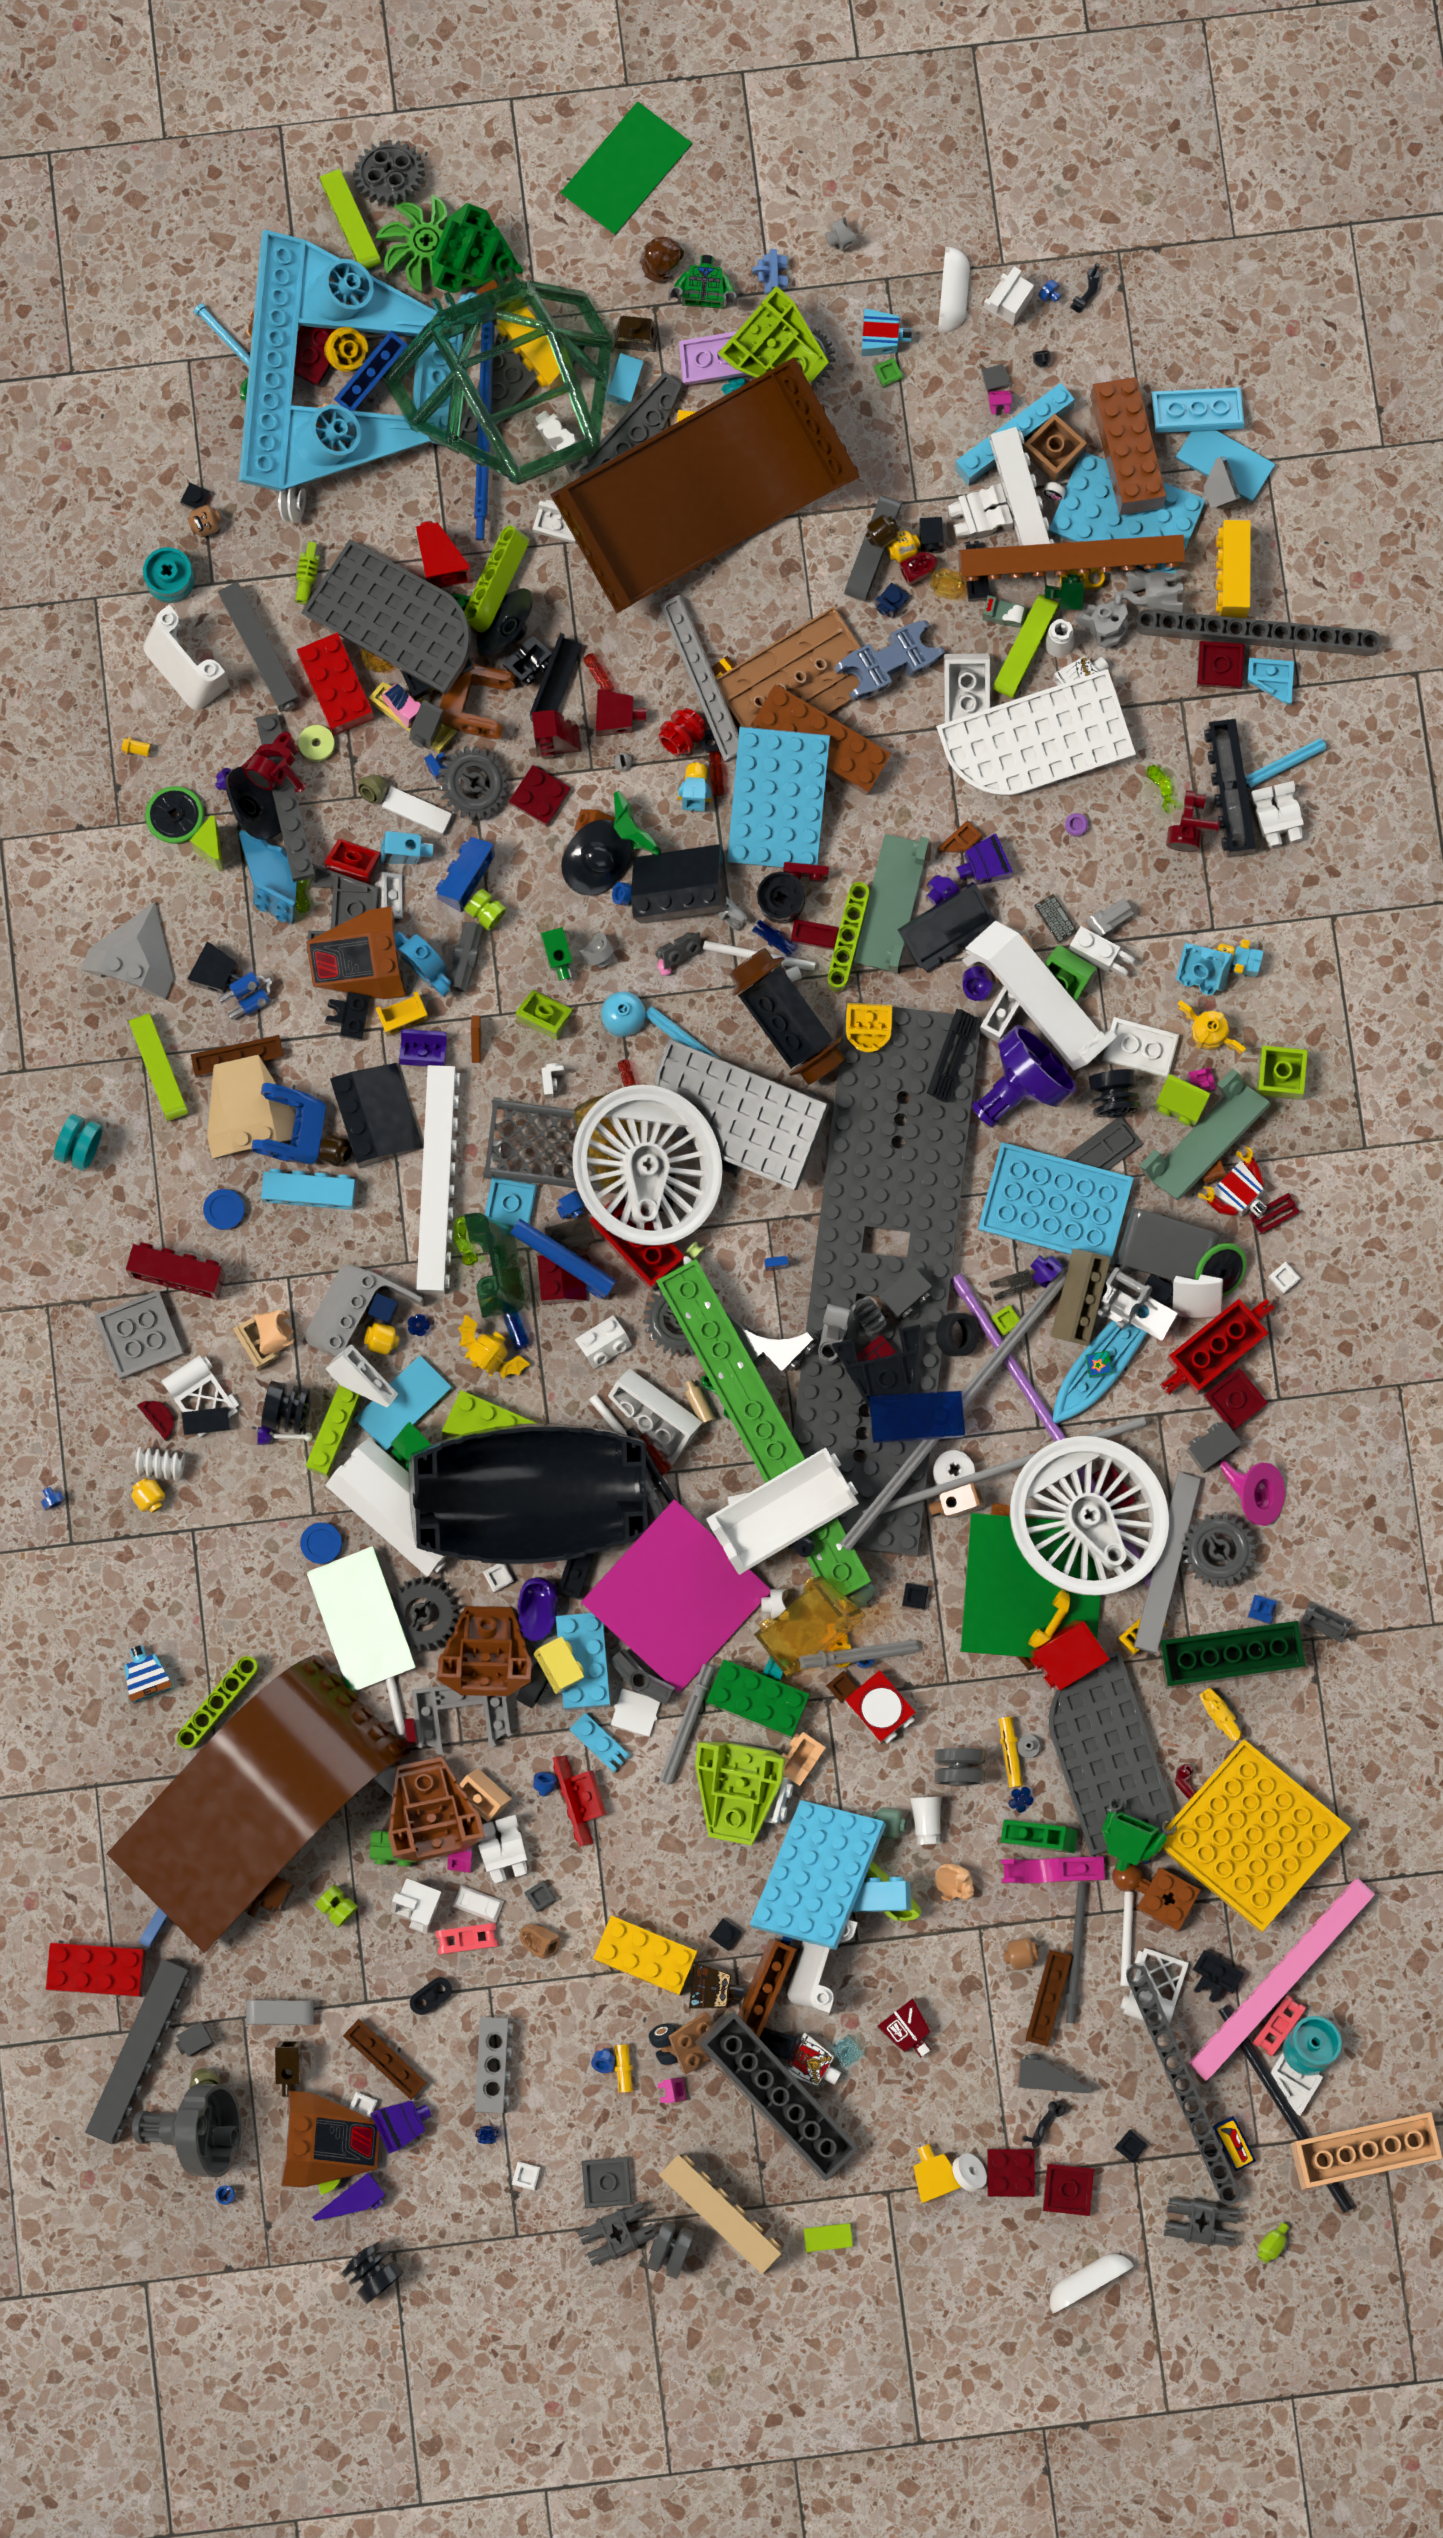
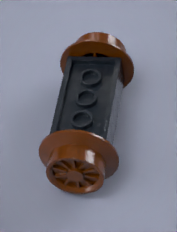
M763 948L729 973V976L736 984L732 996L738 994L790 1069H792L789 1075L800 1074L805 1082L810 1085L844 1061V1056L837 1048L842 1038L840 1036L833 1040L782 967L778 966L785 958H773L768 950Z

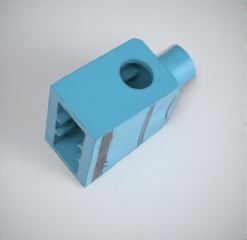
M385 831L381 841L380 863L417 864L420 857L433 856V844L421 843V835Z

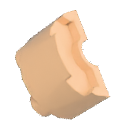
M804 1732L801 1735L796 1733L789 1744L792 1749L788 1755L785 1753L781 1755L785 1758L784 1776L799 1786L809 1775L826 1748Z

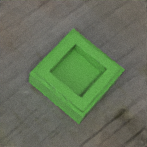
M894 357L873 368L883 388L903 379V375Z

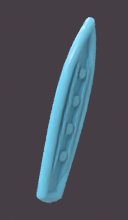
M1146 1305L1139 1308V1316L1146 1318L1149 1315V1308ZM1112 1320L1081 1353L1064 1378L1054 1405L1053 1422L1057 1424L1068 1420L1094 1404L1116 1381L1148 1333L1132 1323L1127 1329L1123 1330L1116 1326L1117 1323ZM1108 1351L1113 1373L1089 1378L1085 1355Z

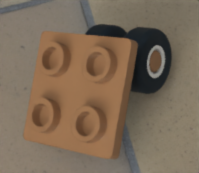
M704 2012L677 2031L674 2025L669 2023L658 2025L650 2031L649 2040L652 2046L661 2048V2050L656 2052V2057L660 2064L670 2065L679 2062L682 2072L688 2074L709 2060L704 2052L694 2043L713 2025L709 2014Z

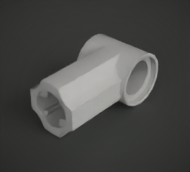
M1121 899L1106 910H1100L1090 916L1086 923L1093 933L1105 938L1115 930V927L1132 917L1134 913L1128 902Z

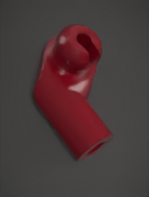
M1183 1764L1176 1771L1175 1784L1189 1800L1197 1792L1190 1784L1193 1768L1189 1764Z

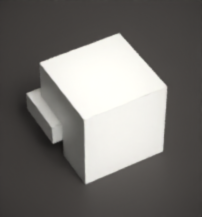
M1013 267L1008 276L1004 273L1002 274L999 284L989 299L986 298L984 301V308L1013 326L1032 299L1034 285L1021 277L1022 271L1016 267Z
M406 1878L401 1893L395 1892L391 1912L410 1919L411 1924L409 1928L427 1935L440 1902L441 1891Z

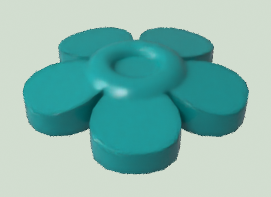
M736 377L731 378L728 381L729 384H724L721 390L727 395L745 385L746 381L743 378L738 380Z

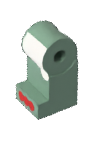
M988 595L982 620L1004 626L1022 627L1027 608L1020 604L997 600L996 597Z

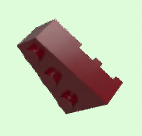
M555 710L532 712L537 757L542 756V758L548 759L555 757L556 754L582 752L579 726L577 724L572 725L569 719L565 721L564 716Z

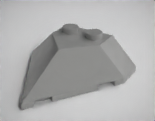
M156 902L90 947L81 971L101 978L103 975L142 988L146 994L166 1000L174 979Z

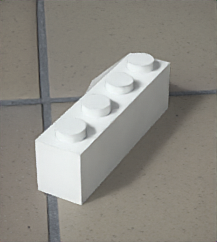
M630 1368L617 1380L608 1395L628 1418L632 1417L638 1425L637 1428L642 1433H647L654 1441L653 1445L657 1450H662L668 1456L667 1460L671 1465L675 1463L703 1423Z

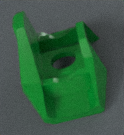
M616 791L614 793V829L621 839L631 840L632 851L645 850L658 856L662 850L649 833L639 829L634 822L632 806L620 791Z

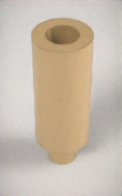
M693 1380L687 1381L685 1385L688 1391L685 1394L696 1417L703 1422L701 1426L712 1422L716 1418L701 1387L696 1386Z

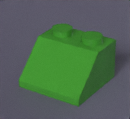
M1059 944L1045 963V966L1075 1002L1078 1001L1097 969Z

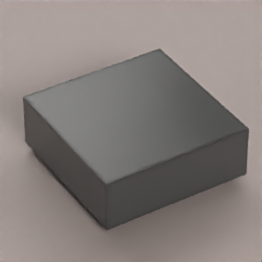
M1003 364L982 369L981 372L987 392L1009 387Z
M544 1880L524 1892L536 1912L556 1901Z

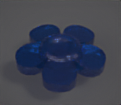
M1023 1787L1021 1791L1017 1788L1011 1792V1796L1014 1799L1009 1800V1807L1011 1809L1016 1808V1811L1019 1813L1024 1812L1026 1805L1030 1806L1033 1803L1030 1789L1028 1787Z

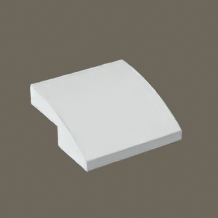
M1200 1275L1198 1280L1176 1276L1173 1282V1310L1179 1313L1178 1316L1206 1318L1218 1316L1222 1312L1223 1279Z

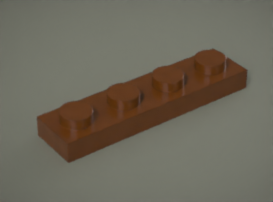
M279 1035L190 1054L196 1078L213 1074L215 1064L259 1055L263 1063L284 1058Z
M1049 1949L1025 2041L1048 2047L1071 1962V1955Z
M360 2019L343 2035L347 2041L410 2100L427 2084L420 2075Z

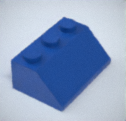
M470 837L468 842H463L458 852L460 856L457 861L453 860L447 869L448 876L445 880H440L435 890L437 891L438 900L459 912H462L495 857L492 843Z

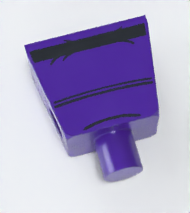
M996 833L968 849L964 854L966 863L955 867L960 880L972 875L976 885L1009 879L1013 873Z
M412 2101L388 2106L370 2113L388 2154L401 2149L423 2133L425 2128L422 2121L431 2117V2112L427 2105L415 2108Z

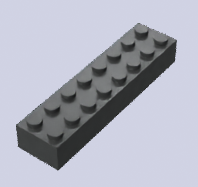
M727 2010L694 2042L819 2179L827 2181L859 2149L852 2139L734 2011Z

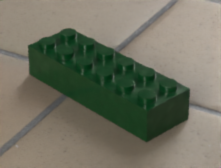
M1298 1621L1160 1640L1159 1643L1166 1689L1301 1670L1305 1667Z

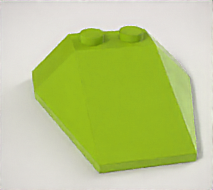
M777 286L718 352V355L734 369L755 378L795 357L801 364L806 379L811 383L829 363L794 301Z
M697 1742L695 1768L708 1837L750 1846L754 1844L783 1782L784 1757L772 1750L732 1742Z

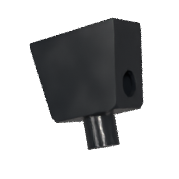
M206 942L187 980L192 986L224 994L228 986L242 976L236 974L238 964L235 960L211 943Z

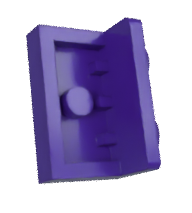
M402 1029L399 1065L445 1066L447 1033Z

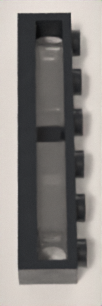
M1236 718L1212 721L1208 723L1207 729L1204 730L1205 742L1210 744L1211 750L1207 752L1209 765L1213 764L1214 773H1211L1212 786L1217 788L1214 800L1215 806L1220 808L1221 816H1218V821L1220 820L1219 830L1223 829L1224 838H1221L1222 850L1227 852V858L1251 855L1256 851Z

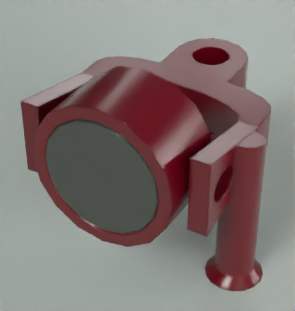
M289 732L279 734L272 744L261 745L241 766L247 778L262 789L272 790L276 784L282 785L286 776L295 787V792L300 793L306 788V783L302 782L291 768L299 747L295 744V739ZM279 756L284 759L277 765L266 757Z
M1186 790L1180 825L1168 827L1166 841L1168 848L1182 852H1196L1200 850L1202 831L1198 828L1215 830L1218 833L1220 820L1216 822L1193 818L1194 807L1204 809L1206 794H1195V791Z

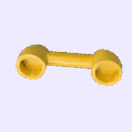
M1063 1589L1056 1595L1052 1603L1058 1610L1046 1630L1043 1632L1038 1628L1030 1637L1028 1644L1032 1647L1037 1648L1048 1642L1068 1612L1070 1595Z

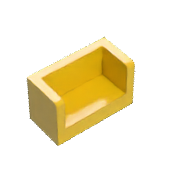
M418 991L413 992V997L382 1010L380 1006L375 1008L387 1037L400 1032L402 1029H408L429 1020Z

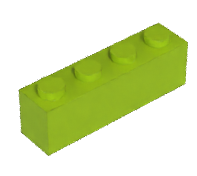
M340 1384L338 1385L305 1465L307 1470L329 1478L362 1395Z

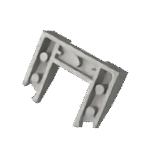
M446 1685L411 1690L418 1746L421 1749L423 1744L437 1748L436 1754H443L438 1710L483 1704L489 1748L495 1747L494 1741L505 1733L508 1737L511 1736L506 1696L460 1695Z

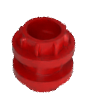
M685 708L684 710H675L671 715L672 722L665 721L660 726V743L668 752L677 756L689 754L694 748L693 742L699 743L704 738V731L706 730L705 722L700 715L692 709Z

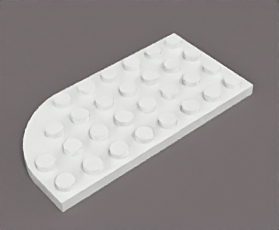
M1108 669L936 726L947 760L953 770L969 785L994 795L1011 796L1021 794L1136 755Z

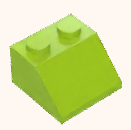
M1169 1074L1154 1107L1163 1116H1174L1178 1118L1180 1124L1190 1127V1125L1195 1127L1209 1099L1210 1093Z

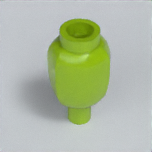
M1282 2222L1277 2230L1269 2231L1258 2245V2254L1256 2256L1266 2264L1270 2260H1275L1285 2246V2234L1290 2227Z

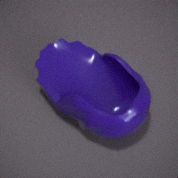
M530 1578L523 1584L517 1603L519 1628L523 1632V1637H527L529 1641L536 1642L539 1639L545 1638L547 1634L551 1633L556 1621L559 1600L557 1588L552 1581L546 1578Z

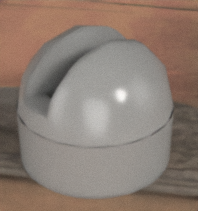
M619 753L614 758V766L620 772L628 771L632 766V759L627 753ZM620 757H624L626 766H622Z

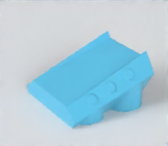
M1185 943L1176 980L1187 987L1197 985L1200 991L1208 996L1214 994L1217 990L1223 991L1227 984L1234 955Z

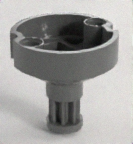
M195 2084L184 2095V2099L177 2112L152 2114L149 2111H139L136 2113L132 2124L133 2138L138 2144L162 2142L165 2145H175L181 2166L191 2176L221 2177L233 2165V2155L238 2151L240 2145L241 2114L238 2101L233 2091L226 2085Z

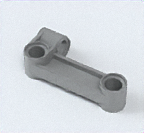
M831 1304L827 1305L823 1319L824 1327L821 1334V1342L818 1349V1359L822 1364L832 1365L837 1361L838 1356L832 1347V1343L844 1341L851 1310ZM830 1348L835 1354L833 1357L827 1358L822 1354V1351Z

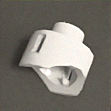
M770 1589V1597H761L762 1613H771V1620H789V1611H787L783 1604L788 1596V1589Z

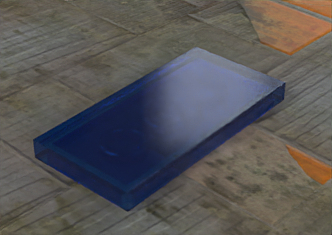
M961 1391L869 1396L873 1443L965 1437Z

